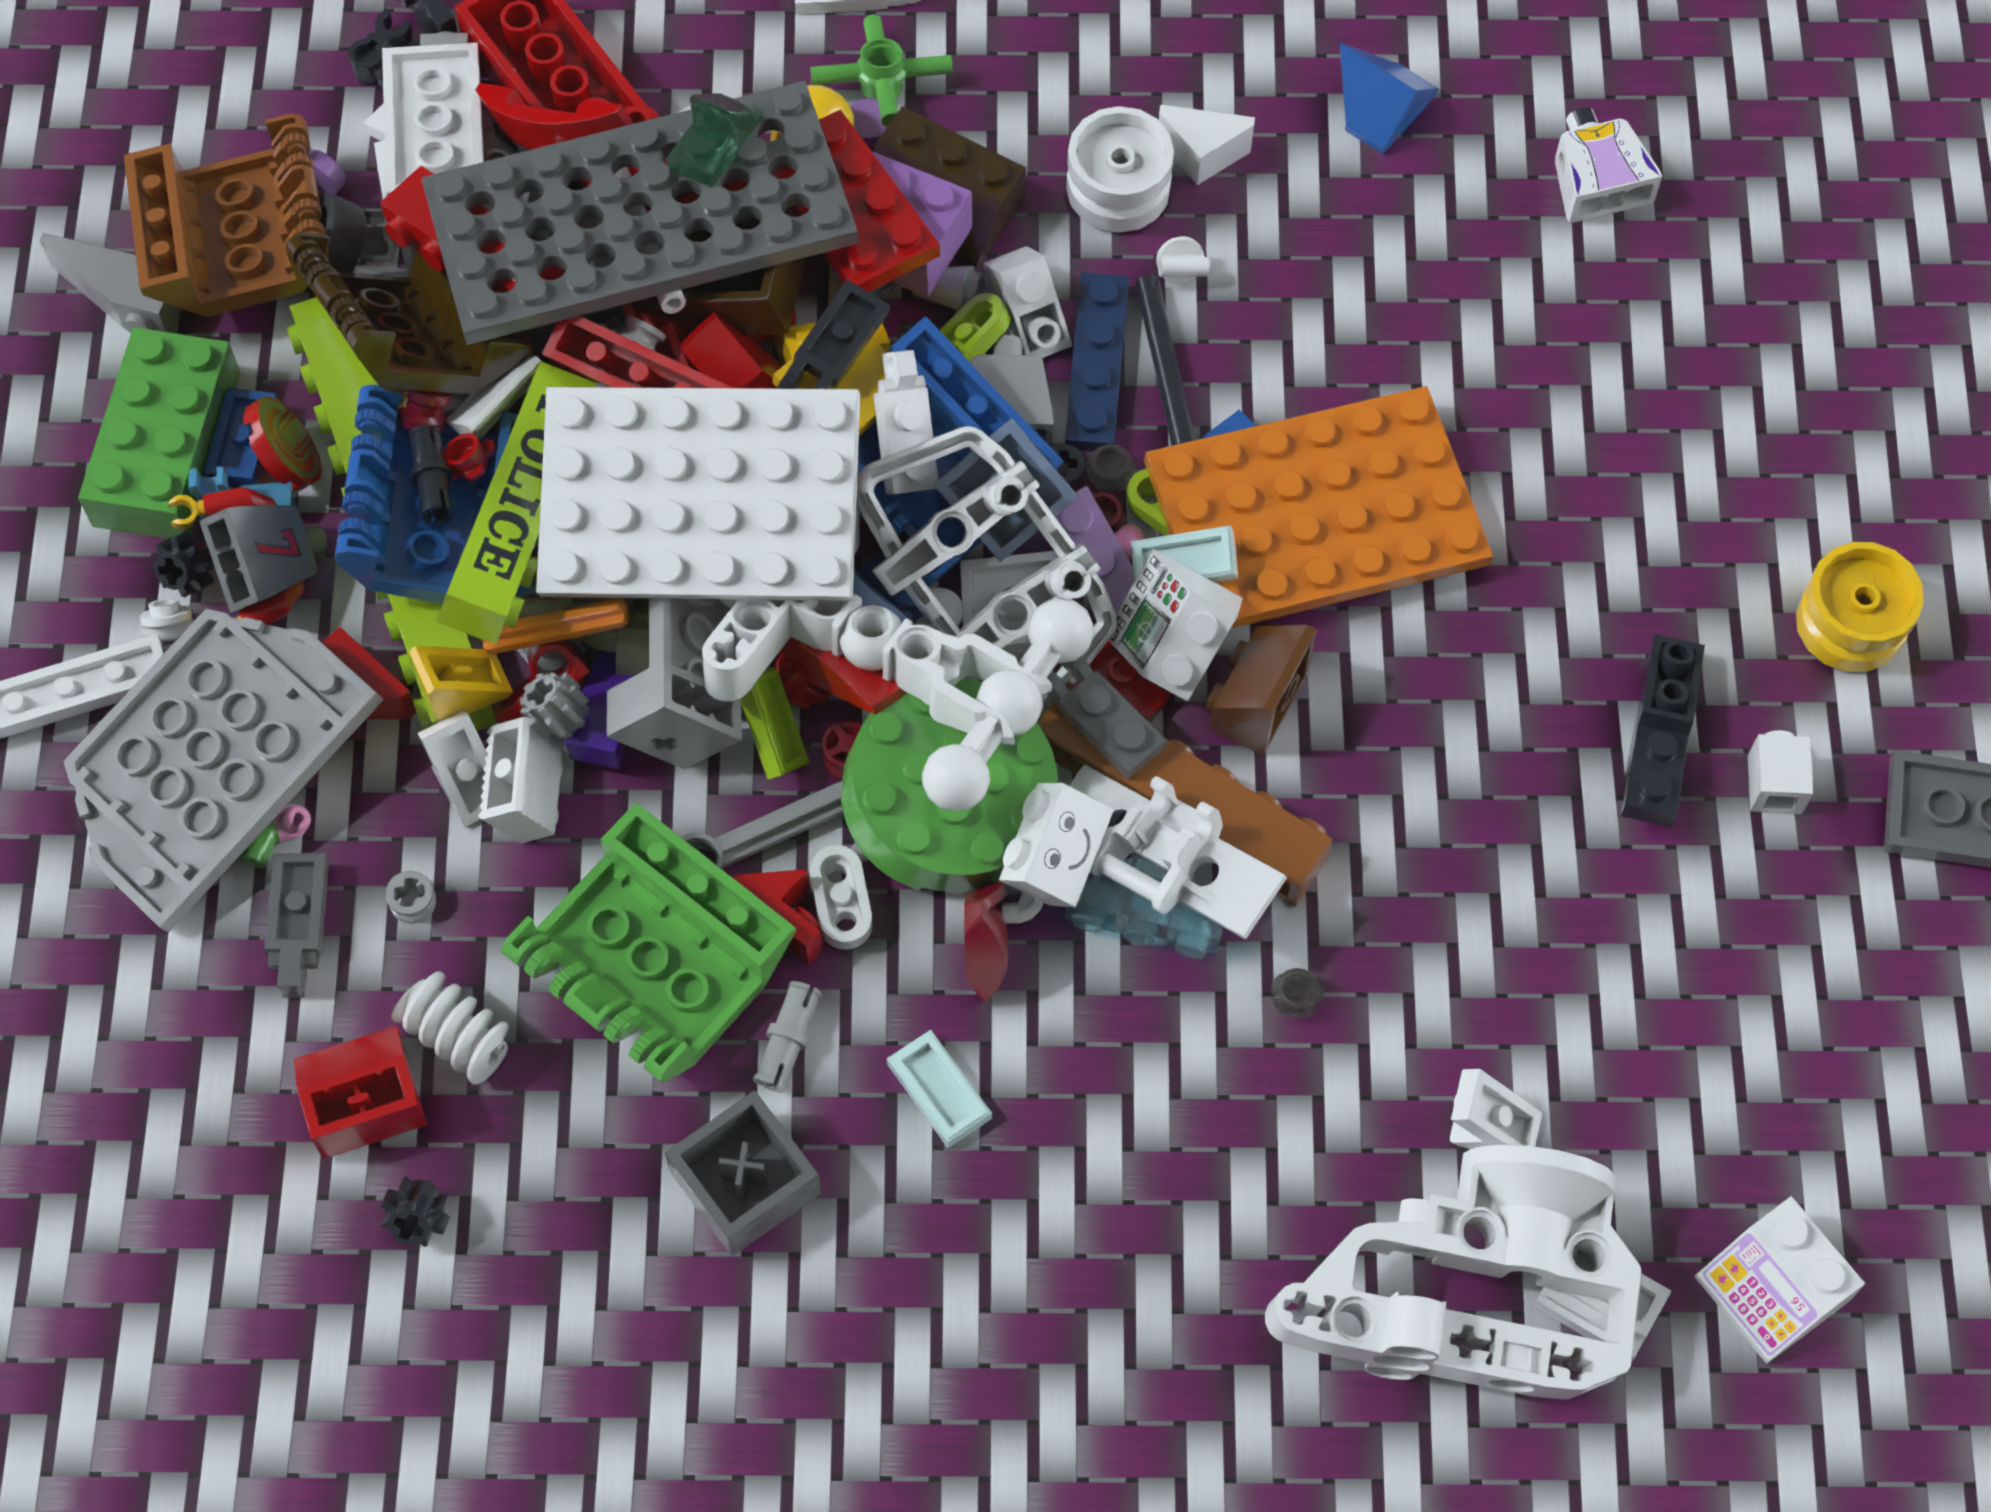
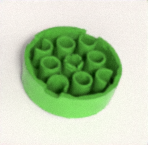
M964 678L953 686L976 699L982 683ZM906 693L878 714L873 715L870 713L847 755L844 764L841 802L849 831L864 855L878 869L895 881L919 891L922 887L936 891L951 892L950 895L965 894L991 881H1000L999 878L1004 868L1003 856L1009 843L1016 838L1023 821L1022 810L1025 800L1036 788L1037 783H1058L1056 762L1048 739L1039 724L1036 723L1026 733L1014 735V745L1000 743L986 763L990 772V784L984 799L972 809L958 812L945 810L929 800L922 784V772L931 754L940 747L961 744L968 733L933 720L929 714L930 706L921 699Z

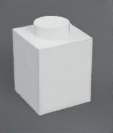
M1782 730L1771 731L1764 735L1758 734L1748 754L1750 812L1803 813L1813 795L1811 737L1794 736L1793 733Z

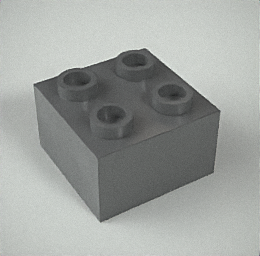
M755 1090L665 1152L671 1175L732 1257L821 1194L819 1174Z

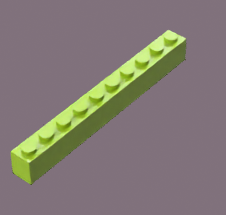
M315 297L289 306L295 324L286 328L295 355L305 352L309 364L300 366V370L309 395L319 392L322 404L313 408L322 434L333 433L336 444L327 447L337 476L343 473L347 474L352 439H354V436L357 437L358 434L362 435L361 431L357 430L354 424L357 414L359 390L365 385L378 384L357 358L318 298ZM345 487L341 488L343 497H345ZM376 592L378 600L388 597L393 611L383 615L393 643L400 640L404 642L407 654L398 656L407 685L418 683L422 697L414 699L413 703L421 727L424 729L433 726L438 722L421 687L409 651L414 646L472 649L467 634L437 622L443 604ZM491 705L468 714L476 731L497 724Z

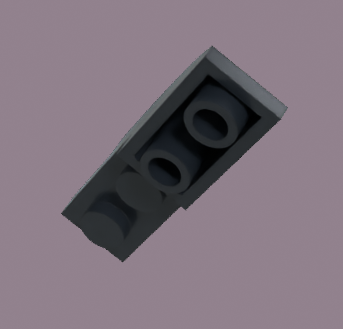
M1657 634L1653 637L1623 784L1625 792L1621 817L1672 828L1678 811L1688 738L1694 723L1705 645Z

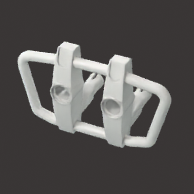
M970 426L955 429L874 461L865 466L857 475L856 504L886 557L872 572L890 596L904 589L933 629L957 638L964 634H976L1002 648L1016 638L1028 634V625L1034 610L1045 601L1057 598L1071 600L1086 594L1097 621L1093 627L1094 636L1088 651L1082 655L1090 664L1112 637L1117 626V617L1104 583L1097 575V572L1101 569L1097 562L1094 561L1082 543L1076 546L1036 492L1040 485L1028 471L1023 461L1020 460L1015 463L1005 449L981 430ZM966 447L972 449L993 466L998 473L997 476L947 509L936 512L926 525L903 544L874 494V488L878 482ZM1023 508L1059 557L1009 590L995 595L988 606L959 629L921 577L953 556L967 551L978 537L1003 516L1010 515L1012 512H1017ZM947 517L957 518L964 527L963 539L953 547L944 546L937 537V527ZM1009 600L1019 601L1025 610L1023 622L1014 629L1004 628L998 619L1000 607ZM1063 666L1056 673L1065 684L1068 681L1073 684L1076 682L1070 672ZM1047 693L1042 695L1043 709L1038 719L1044 715L1053 702Z

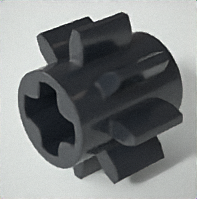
M185 530L173 538L170 537L156 545L161 556L152 564V568L155 569L156 576L164 589H179L181 597L185 598L215 582L209 574L214 568V563L206 540L192 539L189 530Z
M407 1176L403 1177L398 1191L388 1189L380 1207L386 1213L381 1227L389 1229L392 1236L401 1245L403 1243L411 1245L420 1243L423 1247H426L433 1232L436 1234H444L450 1216L444 1212L450 1197L449 1195H441L440 1190L433 1184L431 1179L411 1181Z

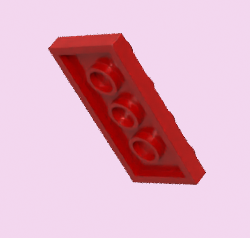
M841 109L819 119L858 231L859 244L822 253L842 282L845 283L846 280H849L869 292L940 257V244ZM780 168L774 171L772 176L778 179H786L793 176L796 171L791 168ZM804 206L790 207L796 217L803 216L809 211Z

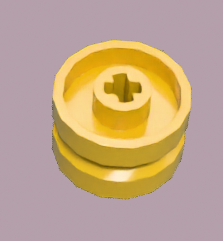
M1850 542L1836 547L1818 562L1811 580L1806 586L1796 610L1797 632L1807 650L1823 664L1844 672H1868L1885 666L1900 652L1908 634L1912 631L1919 618L1924 604L1922 581L1913 565L1894 549L1875 542Z

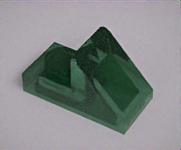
M721 93L693 94L689 99L693 123L669 154V168L674 172L713 188L763 119V111Z

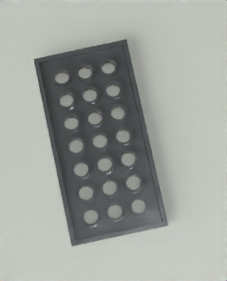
M805 81L421 178L467 345L859 244L858 231ZM771 130L779 131L783 134L782 137L775 141H764L759 138L761 134ZM719 143L735 145L733 150L723 154L715 153L711 150ZM672 155L687 157L684 163L677 166L663 163L666 158ZM625 167H634L639 170L636 175L630 178H620L615 175L617 171ZM780 168H791L796 171L793 176L786 179H778L772 176V173ZM578 179H585L591 182L588 187L582 190L575 191L567 188L572 181ZM733 180H742L748 183L744 189L739 191H728L723 188L728 182ZM535 191L543 194L540 199L532 203H524L518 200L527 192ZM687 192L696 193L700 196L696 201L689 204L675 201L679 195ZM480 204L494 206L489 213L484 215H473L470 213L475 206ZM636 205L651 207V210L642 216L627 214V211ZM792 206H804L809 209L805 215L800 217H790L784 214ZM589 217H597L603 220L600 225L591 229H584L578 226L582 220ZM745 218H755L761 222L757 227L749 230H743L736 226L739 221ZM546 229L554 232L549 239L544 241H533L528 238L538 230ZM699 230L708 231L712 234L709 239L703 242H692L687 239L691 233ZM499 241L505 244L502 250L494 254H486L480 251L489 242ZM648 243H658L664 246L661 251L653 255H645L638 252L642 246ZM607 255L614 258V261L606 267L597 268L590 265V262L598 256ZM550 266H557V268L566 271L563 276L556 280H545L539 276L545 268ZM511 279L517 282L512 290L505 293H496L491 290L499 280Z

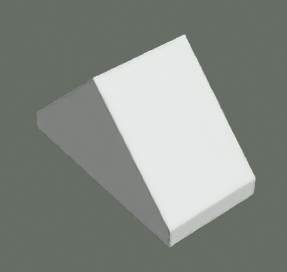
M1167 105L1160 106L1159 121L1170 133L1174 148L1173 158L1197 185L1250 153L1255 117Z

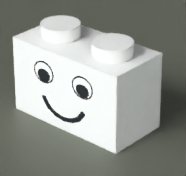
M1037 783L1036 788L1028 795L1023 805L1022 813L1024 818L1017 836L1009 843L1003 856L1004 868L999 880L1050 906L1076 907L1114 809L1064 783Z

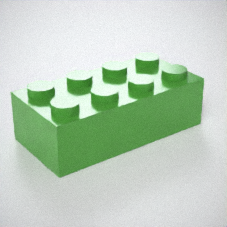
M133 327L78 497L92 527L167 539L173 538L185 530H189L190 534L192 533L194 525L185 530H178L171 525V522L174 520L189 518L192 514L191 510L184 505L168 508V504L177 495H187L192 497L194 501H197L189 492L190 469H197L198 474L205 477L203 472L227 387L236 388L241 373L228 341Z

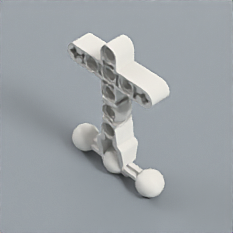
M857 504L855 553L860 546V512ZM856 594L853 596V601L719 599L723 604L730 607L731 610L708 637L702 648L704 685L708 694L714 699L735 701L742 698L753 687L790 637L815 649L832 651V654L837 657L844 653L845 658L857 668L869 671L883 669V679L887 681L894 679L898 687L930 706L929 714L933 720L968 733L961 744L943 746L931 754L922 772V784L929 800L939 808L958 812L972 809L984 799L990 784V772L986 764L1000 743L1014 745V735L1026 733L1037 723L1043 709L1042 695L1052 691V684L1047 679V676L1057 663L1076 661L1086 653L1093 639L1094 629L1087 609L1076 601L1063 598L1045 601L1033 612L1028 625V637L1032 645L1020 662L1017 663L1015 656L976 634H964L957 638L931 627L913 625V621L905 619L901 624L899 617L885 607L876 605L862 607V597ZM966 676L983 680L976 699L955 688L953 685H956Z

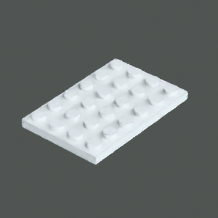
M546 387L536 593L541 597L853 601L860 393L858 389Z

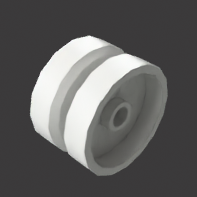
M1118 106L1098 110L1084 118L1071 134L1068 149L1066 186L1070 205L1080 218L1100 230L1118 233L1138 230L1155 221L1167 206L1171 189L1174 148L1170 133L1157 118L1140 109Z

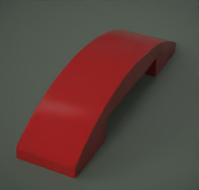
M479 83L475 89L501 130L514 142L529 150L634 124L622 104L585 99L577 112L571 113L526 106L515 88Z

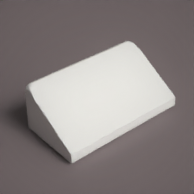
M531 355L476 394H471L448 417L447 424L459 435L471 433L481 440L500 420L502 411L508 412L529 390L541 360L537 356Z

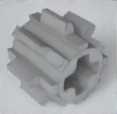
M552 672L550 675L541 673L536 675L534 681L530 684L527 683L524 687V697L520 698V705L523 706L520 713L525 717L531 718L528 726L543 739L549 734L556 739L559 737L567 739L573 736L574 731L582 728L586 723L584 718L585 714L589 713V707L586 705L589 702V698L580 691L581 686L567 673L560 677Z

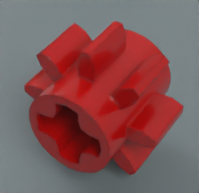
M780 655L774 666L778 670L790 705L798 706L808 711L811 703L821 704L830 697L831 693L810 683L804 665Z

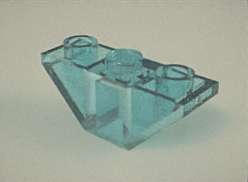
M1133 856L1123 861L1160 883L1168 872L1148 860ZM1104 874L1087 880L1076 907H1065L1064 919L1072 921L1073 925L1081 930L1098 933L1104 929L1123 934L1126 940L1143 946L1153 945L1154 942L1174 947L1177 953L1192 959H1203L1205 956L1217 958L1223 931L1216 922L1178 903L1167 914H1162L1152 908L1150 900Z

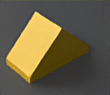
M414 646L409 651L421 687L438 723L463 710L470 714L504 700L513 693L497 655L488 654L485 649Z

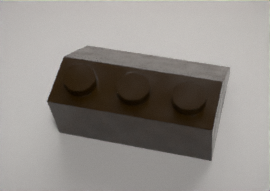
M903 106L875 145L873 151L875 153L972 191V228L953 258L978 269L1025 201L1026 167Z

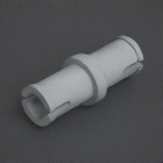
M791 981L789 983V989L776 1023H771L766 1032L769 1042L757 1074L753 1078L757 1085L763 1086L764 1082H766V1089L779 1093L786 1092L787 1083L800 1050H805L809 1042L806 1032L818 1000L822 996V992L814 987L811 992H808L809 984L799 981Z

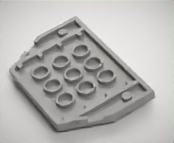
M205 609L64 760L69 782L76 790L75 803L79 817L85 821L92 845L88 847L92 862L154 923L169 933L384 699L309 631L292 628V630L266 625L260 620L246 617L239 619L231 617L228 613Z

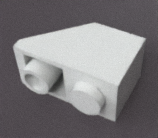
M1025 246L982 263L991 292L1001 299L1010 312L1011 320L1008 330L1011 335L1017 336L1022 340V355L1043 358L1072 346L1045 255Z

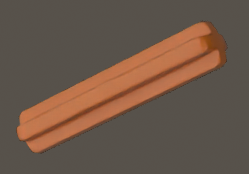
M622 598L520 618L517 619L514 629L503 626L497 644L482 639L483 646L488 654L493 655L620 629L630 623V612L627 602Z

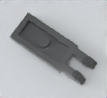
M1082 656L1076 661L1061 663L1079 683L1070 692L1063 680L1053 670L1047 676V679L1052 684V691L1047 693V695L1058 705V711L1125 779L1132 777L1166 749L1167 740L1097 670L1093 672L1088 662Z

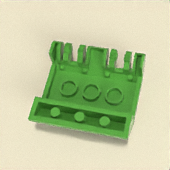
M635 802L600 839L605 856L537 928L533 919L527 916L505 940L501 953L517 966H524V971L533 979L559 968L561 971L553 978L548 991L558 999L565 996L563 1003L598 1032L605 1029L603 1036L613 1044L638 1032L641 1036L630 1048L628 1056L638 1064H642L645 1061L644 1069L661 1083H664L693 1067L761 993L796 933V928Z

